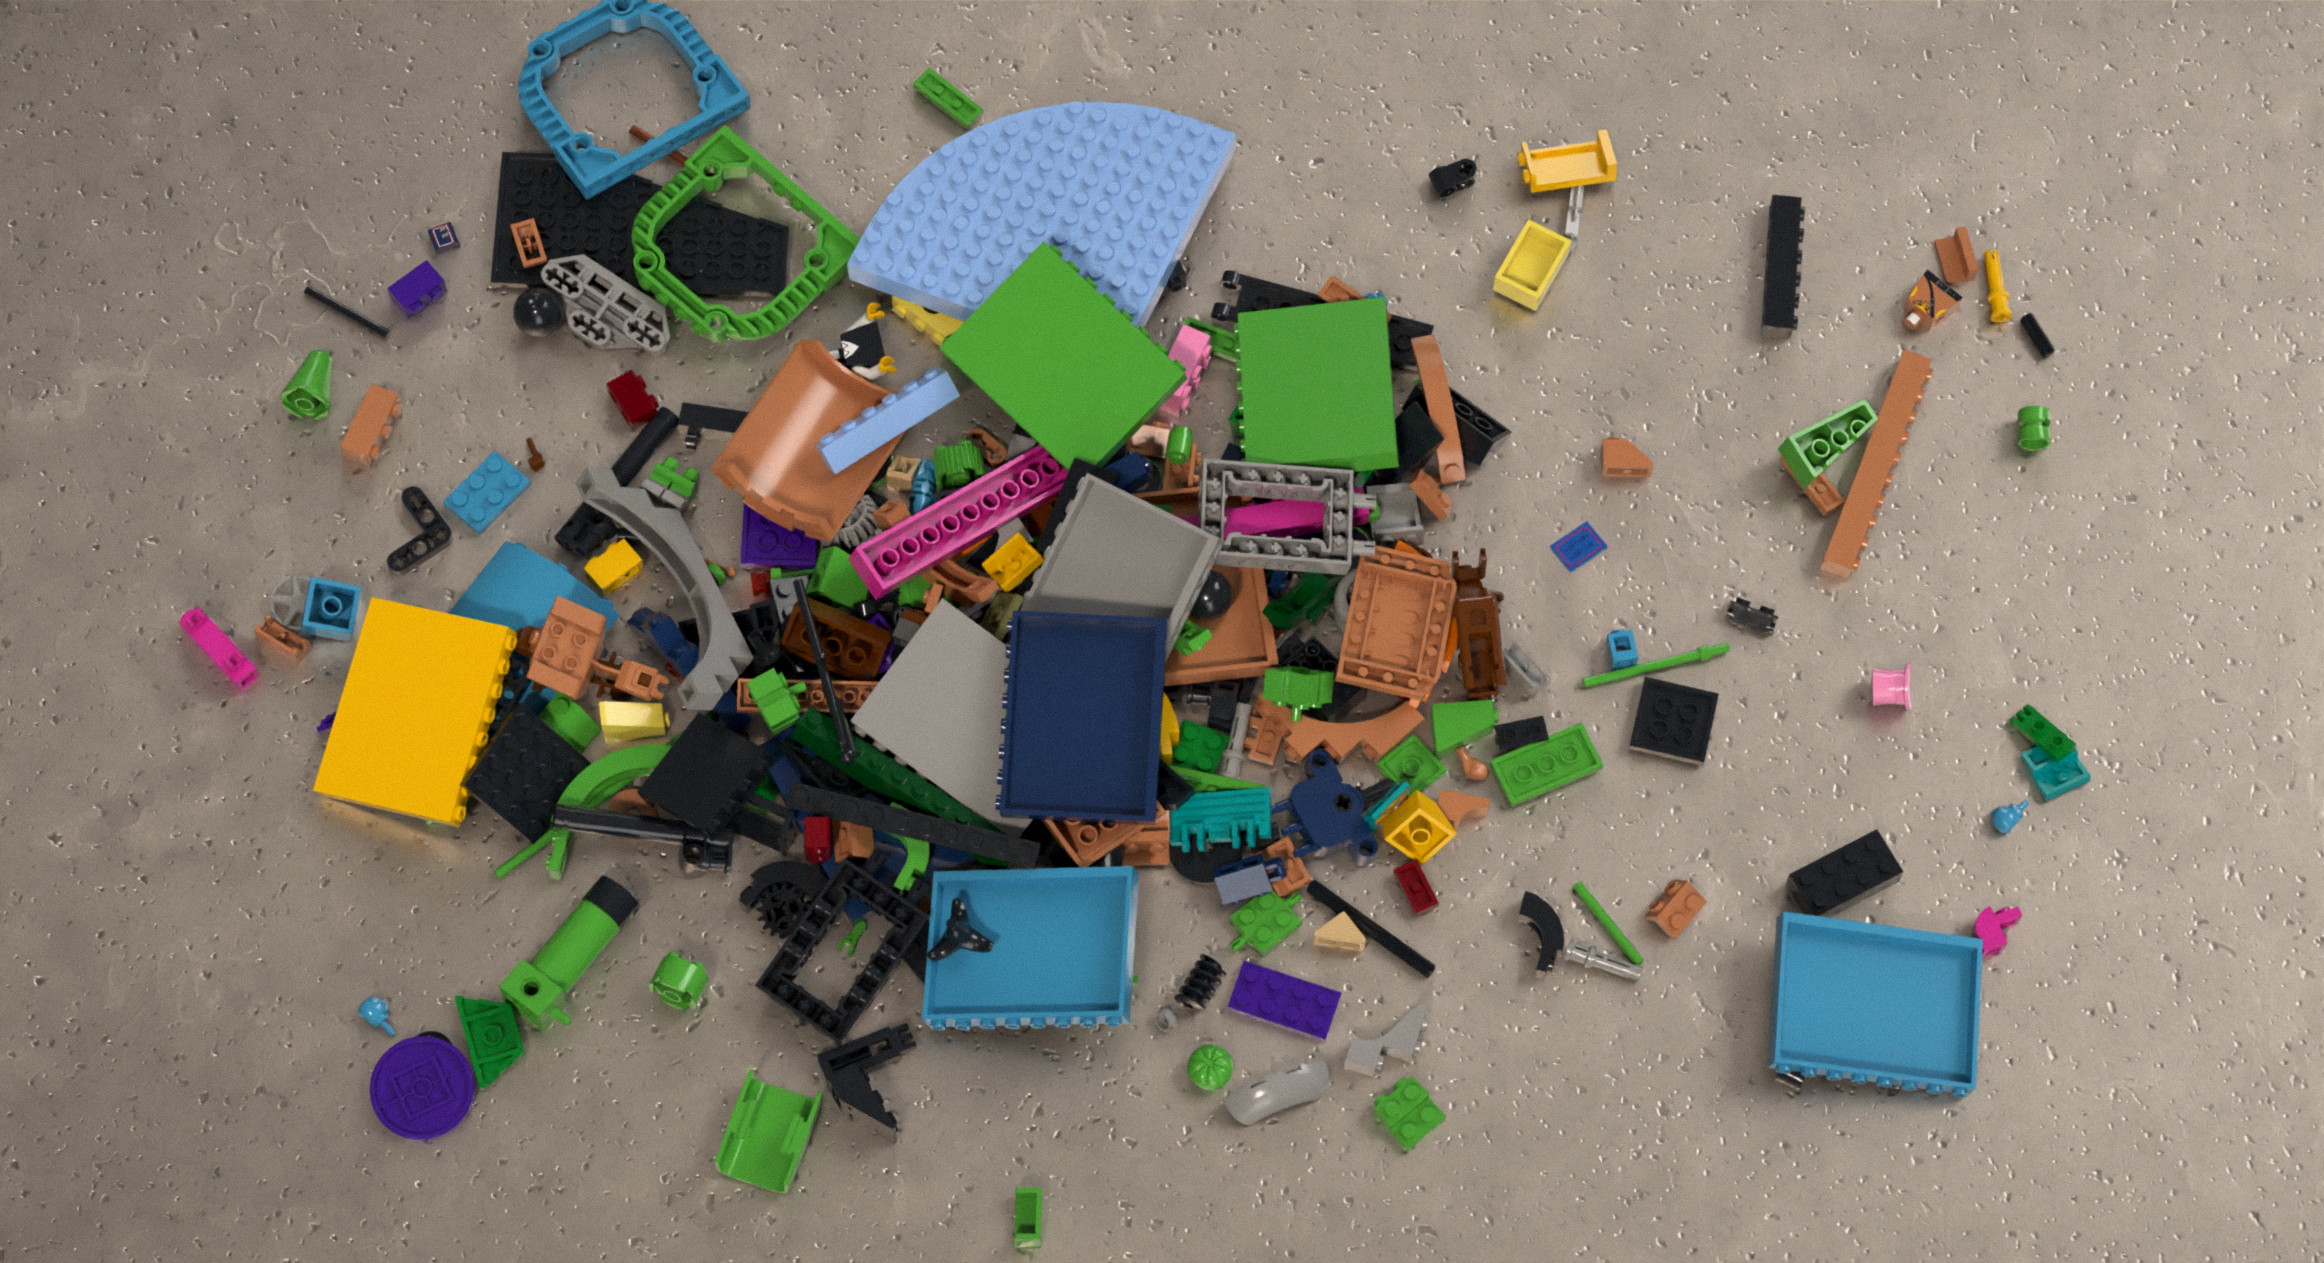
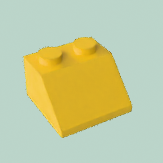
M1418 790L1382 821L1384 840L1411 859H1417L1421 866L1457 835L1456 830L1438 805Z

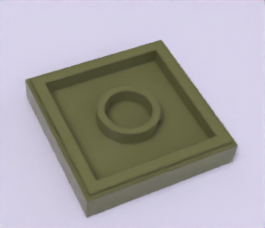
M996 592L980 626L1002 642L1007 634L1008 618H1013V611L1019 610L1025 598L1019 594Z

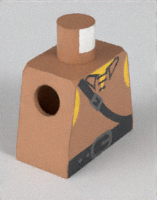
M1927 269L1906 301L1904 309L1909 315L1904 319V323L1912 330H1915L1920 323L1928 329H1933L1960 308L1963 297Z

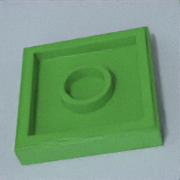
M1415 734L1376 764V768L1386 779H1391L1394 784L1403 781L1409 784L1410 792L1405 800L1416 790L1423 793L1448 771Z

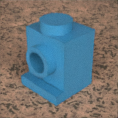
M1618 629L1608 634L1606 645L1611 663V671L1637 665L1638 654L1633 631ZM1622 648L1624 651L1617 652L1616 649Z

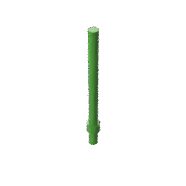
M1727 642L1710 647L1703 645L1697 647V650L1585 677L1582 678L1584 688L1699 659L1700 661L1710 660L1711 656L1730 652Z

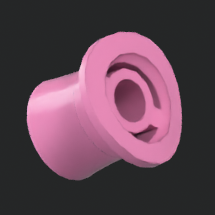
M1906 663L1905 669H1872L1871 695L1873 706L1896 704L1905 705L1907 711L1911 710V663Z

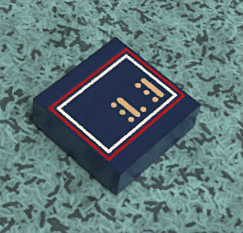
M451 222L428 230L436 254L460 246Z

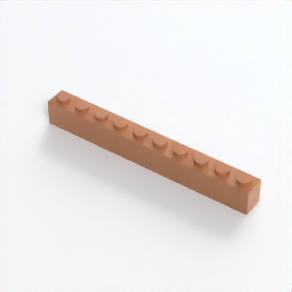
M1905 349L1903 350L1820 569L1849 579L1851 571L1857 572L1861 558L1857 557L1859 550L1865 551L1870 538L1865 536L1867 529L1873 530L1877 516L1873 515L1876 507L1881 509L1885 495L1881 493L1884 486L1889 488L1893 473L1889 471L1892 465L1897 467L1901 452L1897 450L1900 444L1905 446L1909 432L1905 429L1907 424H1913L1917 411L1913 410L1915 403H1921L1925 390L1921 389L1923 382H1929L1933 369L1929 368L1932 359Z

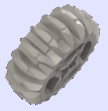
M863 494L833 540H820L825 547L836 546L841 550L848 548L851 551L853 546H860V543L863 541H868L869 536H875V530L879 528V525L872 513L878 507L869 495Z

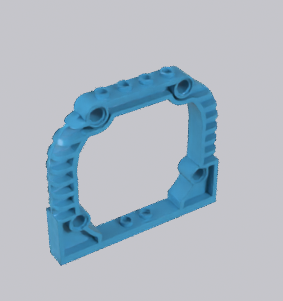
M602 0L597 6L579 13L577 17L560 23L555 29L547 33L540 34L528 45L529 58L522 68L518 82V95L523 111L554 151L556 160L586 200L750 109V95L719 55L715 56L689 20L675 8L668 7L661 2L651 3L647 0ZM640 26L656 30L665 36L692 69L693 89L698 96H701L698 104L699 114L677 127L669 128L659 137L649 139L643 146L621 157L616 150L594 146L593 139L589 134L584 132L575 134L545 95L542 83L544 79L553 75L558 70L560 58L611 30L618 33H627Z

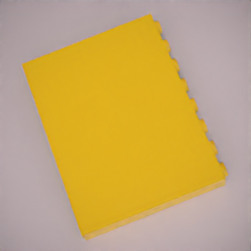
M371 597L313 791L325 797L459 828L461 821L466 816L468 797L471 796L469 792L460 786V783L481 755L483 748L488 742L487 733L490 723L495 718V706L497 699L502 694L504 676L509 671V659L512 650L515 649L517 644V633L503 625Z

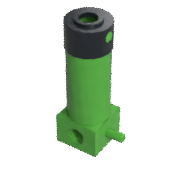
M602 875L529 963L522 959L501 983L499 988L504 1002L511 1004L514 1010L543 1032L547 1030L555 1019L564 1026H568L572 1018L563 1012V1009L567 1006L566 994L615 936L626 927L641 909L638 901L622 885Z

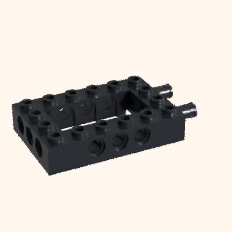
M876 849L873 850V853L863 867H857L846 858L843 859L755 984L756 989L839 1046L845 1043L930 921V916L918 909L917 906L925 893L930 889V886L925 882L922 885V880L916 878V881L905 897L896 894L874 877L888 859L884 854H881L879 857L880 852ZM851 898H854L894 927L887 931L883 943L875 954H871L869 963L860 975L857 974L853 986L845 996L841 997L838 1007L834 1011L823 1000H818L808 993L804 987L798 986L793 981Z

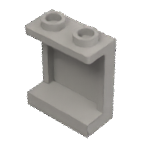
M1409 483L1366 486V494H1376L1380 513V520L1369 522L1372 541H1375V545L1391 548L1395 547L1399 540L1411 547L1422 545L1424 529L1420 522L1417 494L1411 489Z

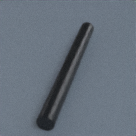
M310 285L305 288L304 294L383 338L388 339L392 331Z

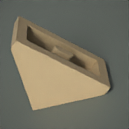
M897 454L887 470L888 490L910 495L921 459Z
M1343 911L1315 931L1313 944L1364 951L1366 938L1345 911Z

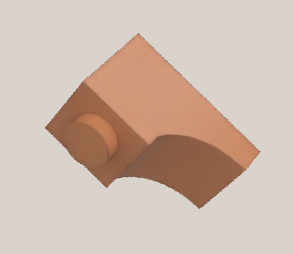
M1440 789L1437 805L1453 828L1458 831L1460 824L1469 818L1487 817L1490 799Z

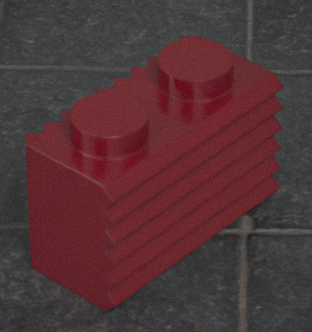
M629 370L624 375H620V377L612 379L611 382H607L608 393L631 430L649 422L655 416L656 408L659 407V404L653 394L648 396L645 389L647 386L641 375L636 377L633 370Z
M806 817L804 819L803 834L805 859L812 864H823L825 860H830V818Z

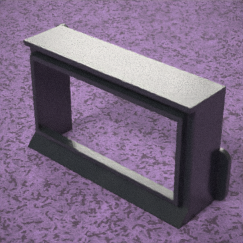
M753 792L745 801L784 818L783 825L740 807L738 813L730 819L726 826L734 827L735 834L786 856L797 836L793 825L795 811Z

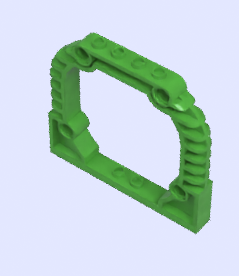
M726 125L684 162L685 167L644 204L638 212L632 228V246L635 254L633 264L640 286L646 291L651 290L663 306L668 305L672 308L673 313L679 320H686L698 336L703 335L712 343L717 344L723 343L727 338L734 341H757L773 336L782 329H785L823 291L827 293L848 273L847 263L860 241L857 235ZM755 172L772 186L773 191L779 197L784 196L789 200L794 210L797 212L802 211L818 225L817 247L807 251L804 256L805 270L773 301L756 312L737 315L724 305L713 304L708 306L666 270L664 254L655 245V242L663 226L703 189L716 191L721 188L723 181L726 179L748 178ZM709 173H714V174H716V175L713 176V177H707V176H706V175L709 174ZM816 262L822 264L818 267L812 266V264ZM643 265H651L648 269L641 268ZM714 325H721V326H722V328L717 329V330H716V329H713L712 327H713Z

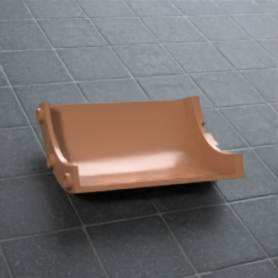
M800 339L710 469L730 491L734 488L744 497L742 502L770 521L790 531H793L794 528L805 531V536L832 541L906 430L837 474L828 470L814 445L820 442L819 439L823 435L836 432L841 429L840 426L844 422L857 419L866 408L876 407L882 403L884 397L898 392L877 386L866 381L862 376L851 372L838 362L818 339Z

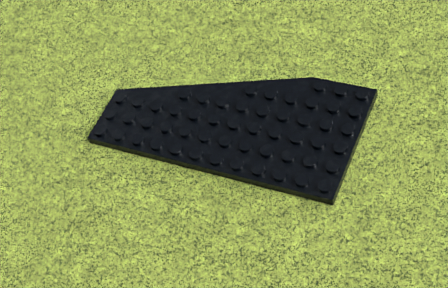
M502 152L491 287H543L549 289L541 277L542 269L548 262L524 268L510 226L511 224L534 218L547 261L584 254L639 291L652 292L651 290H644L638 283L635 275L632 228L638 212L663 186L652 183V180L632 174L586 200L556 160L555 154ZM695 196L663 226L656 237L655 245L664 254L666 270L694 294L777 297L786 288L789 243L788 226L761 217L758 219L725 208L723 204ZM538 247L533 250L532 254L529 251L524 252L525 257H539ZM576 262L560 264L561 267L565 266L577 275L580 273L575 268ZM643 265L641 268L648 269L651 265ZM557 273L549 275L550 281L554 278L560 282L561 286L564 284L569 290H578L577 286L572 288L567 282H562ZM595 275L588 284L589 286L593 284L602 291H609L595 281L597 277Z

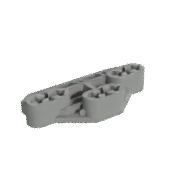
M584 254L551 259L542 269L541 277L545 285L559 295L572 332L591 346L599 350L641 348L652 356H660L666 351L667 345L671 341L666 308ZM576 262L575 268L580 273L577 275L567 267H561L560 264ZM557 273L559 279L562 282H567V284L572 288H576L577 286L579 291L577 293H570L568 287L564 284H562L561 286L558 280L553 278L550 281L549 275H555ZM594 275L597 276L595 281L609 290L607 293L593 284L591 286L588 285ZM622 294H625L623 300L637 308L635 312L622 303L617 304ZM651 312L654 313L652 315L654 320L662 322L663 330L649 321L645 322ZM577 320L580 322L584 320L588 328L592 330L593 327L594 331L599 335H602L604 332L606 338L604 340L600 338L597 341L593 332L589 330L588 333L587 329L582 325L577 327L575 322ZM638 326L642 334H644L645 336L648 335V337L653 341L659 340L660 345H654L652 347L650 341L647 338H642V336L635 331L631 333L630 328H636Z

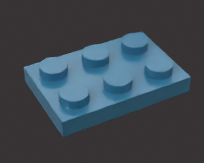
M494 450L443 501V505L480 536L531 485V480Z

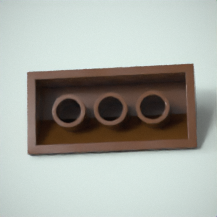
M808 597L822 650L827 658L825 659L827 669L854 681L875 682L893 641V633ZM797 601L793 606L779 647L790 654L816 664Z

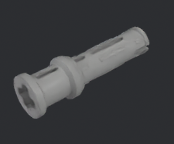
M1244 703L1236 704L1227 749L1222 753L1224 760L1221 772H1218L1219 776L1240 780L1238 773L1241 761L1245 758L1242 751L1252 709L1251 705Z
M1572 938L1564 957L1566 961L1570 959L1584 964L1585 968L1594 966L1635 982L1639 981L1643 970L1642 966L1598 952L1595 946H1584L1576 943L1575 939Z

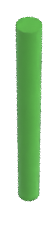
M1581 881L1573 886L1574 890L1631 961L1639 966L1644 961L1641 955Z

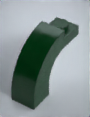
M1306 572L1298 585L1288 595L1278 601L1267 604L1262 613L1271 624L1279 628L1284 627L1289 631L1306 620L1323 603L1342 575Z

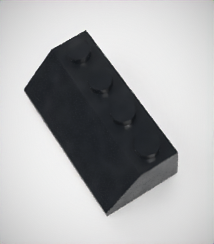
M1419 383L1412 390L1402 410L1404 411L1410 404L1417 401L1428 416L1422 386ZM1449 386L1462 454L1466 456L1470 463L1481 466L1494 456L1510 437L1512 431Z

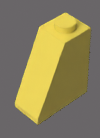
M599 702L601 726L606 744L666 736L665 727H670L669 713L663 711L662 703Z

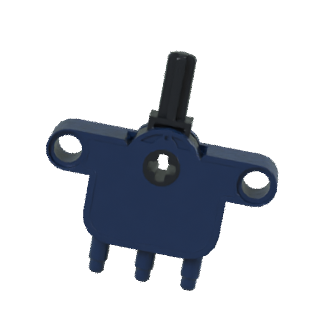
M1322 749L1313 750L1304 765V771L1308 779L1295 785L1287 799L1272 806V814L1288 810L1293 820V823L1281 829V834L1287 836L1299 831L1305 845L1293 851L1295 858L1303 857L1310 853L1324 857L1346 848L1356 864L1360 866L1369 865L1378 851V843L1367 822L1360 815L1362 812L1367 811L1369 803L1382 798L1395 784L1391 779H1386L1361 790L1360 786L1353 787L1350 784H1344L1330 755ZM1317 761L1321 763L1323 767H1316L1312 762ZM1360 848L1368 849L1370 854L1362 853Z

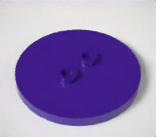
M429 1036L408 1038L389 1048L377 1062L370 1081V1099L377 1117L396 1135L415 1141L433 1140L452 1132L468 1115L475 1096L473 1071L464 1055L447 1041Z

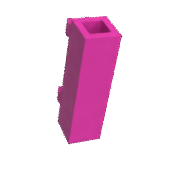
M198 606L183 614L179 621L182 631L240 693L260 677L257 668Z

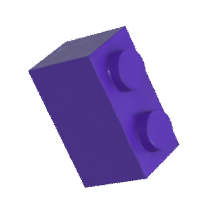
M427 260L387 288L390 299L408 319L413 315L420 314L432 301L441 299L447 291L444 279Z

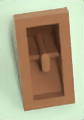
M534 218L511 224V230L523 267L528 268L548 262ZM538 247L539 257H525L524 252L529 251L532 254L533 250Z

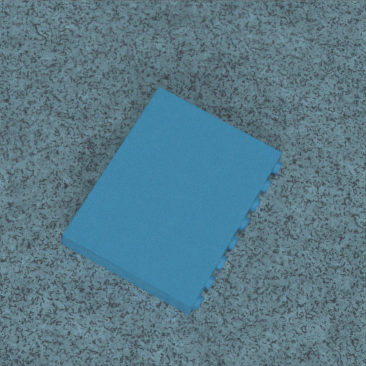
M1133 866L934 871L927 953L937 945L947 928L946 922L950 919L954 898H959L964 903L971 927L993 941L994 945L992 950L986 953L959 949L954 954L939 961H932L927 956L922 1020L933 1030H945L946 1027L968 1030L971 1026H980L983 1029H995V1026L1019 1029L1021 1025H1030L1032 1028H1045L1046 1025L1069 1028L1071 1024H1080L1088 1028L1095 1027L1096 1024L1120 1027L1123 1023H1130L1139 885L1138 872Z
M1783 911L1776 918L1768 1068L1776 1069L1777 1073L1782 1074L1795 1071L1801 1072V1075L1805 1077L1825 1075L1828 1080L1847 1078L1856 1084H1865L1869 1081L1876 1082V1085L1879 1087L1899 1085L1901 1089L1908 1091L1921 1088L1927 1089L1926 1092L1931 1094H1941L1943 1091L1951 1092V1095L1954 1097H1967V1095L1976 1090L1983 939Z

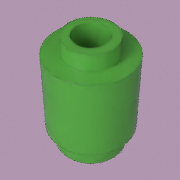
M1175 426L1169 433L1165 457L1172 464L1182 465L1190 460L1193 443L1191 429L1184 426Z

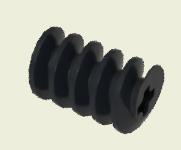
M1205 954L1200 955L1201 960L1195 963L1196 969L1190 971V977H1187L1184 981L1185 986H1181L1179 989L1180 994L1174 997L1179 1005L1190 1011H1196L1197 1009L1205 1011L1206 1007L1201 1001L1210 1002L1211 998L1206 993H1216V990L1211 985H1221L1217 975L1222 977L1227 975L1216 960Z

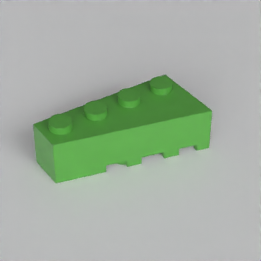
M1863 399L1789 436L1778 450L1805 490L1863 436L1878 420V417L1867 400Z

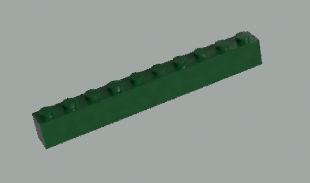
M810 706L796 723L792 739L833 764L888 802L892 803L893 801L912 812L1008 835L851 731L857 758L852 764H842L837 758L841 754L832 719L813 706ZM966 852L992 870L1011 869L1014 865L1013 863Z

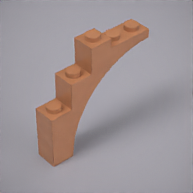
M1263 692L1258 696L1255 703L1260 715L1264 718L1268 717L1274 724V729L1282 737H1287L1282 746L1284 748L1283 751L1291 761L1295 760L1299 765L1308 758L1313 750L1320 747L1330 755L1332 760L1340 764L1359 746L1362 747V751L1368 759H1373L1378 763L1421 727L1425 719L1416 708L1408 705V700L1385 715L1356 723L1323 722L1301 715V721L1299 722L1291 721V709L1286 706L1272 705V700L1263 699Z

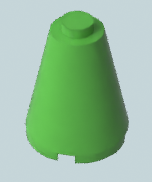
M311 351L282 391L283 407L297 417L304 418L305 415L313 416L312 420L324 418L329 412L333 360L326 351Z

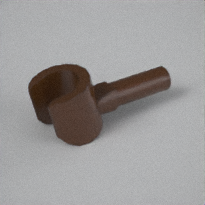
M528 438L526 441L532 457L527 461L534 472L544 467L545 463L542 455L536 450L532 438Z

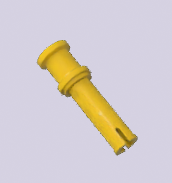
M1991 250L1984 252L1983 256L1985 258L1990 293L1987 296L1992 308L1990 317L1991 321L1996 323L2006 322L2013 316L2008 306L2009 293L2004 290L1999 251L1993 250L1994 255H1992Z

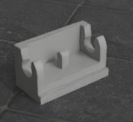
M1515 641L1509 650L1503 649L1505 670L1532 698L1550 684V677L1542 673L1520 649L1517 641Z

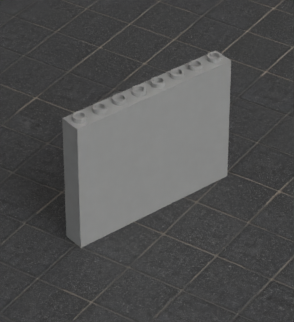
M1087 473L1078 482V492L1074 500L1072 499L1066 507L1065 512L1067 515L1063 523H1059L1054 535L1056 538L1052 546L1049 545L1045 550L1043 556L1045 560L1041 568H1038L1033 575L1032 581L1034 583L1030 591L1024 594L1023 597L1025 599L1020 611L1167 618V661L1225 540Z
M942 598L850 720L851 724L854 725L852 730L862 738L866 735L874 740L872 745L883 753L888 750L895 756L893 760L904 767L908 765L916 771V775L925 781L931 782L936 788L1009 836L1020 838L1034 819L1001 818L1000 810H996L995 807L996 795H1001V785H997L998 769L1003 770V760L999 759V746L1004 744L1005 734H1001V719H1006V709H1002L1003 693L1008 694V684H1004V670L1009 668L1010 658H1006L1005 655L1006 645Z

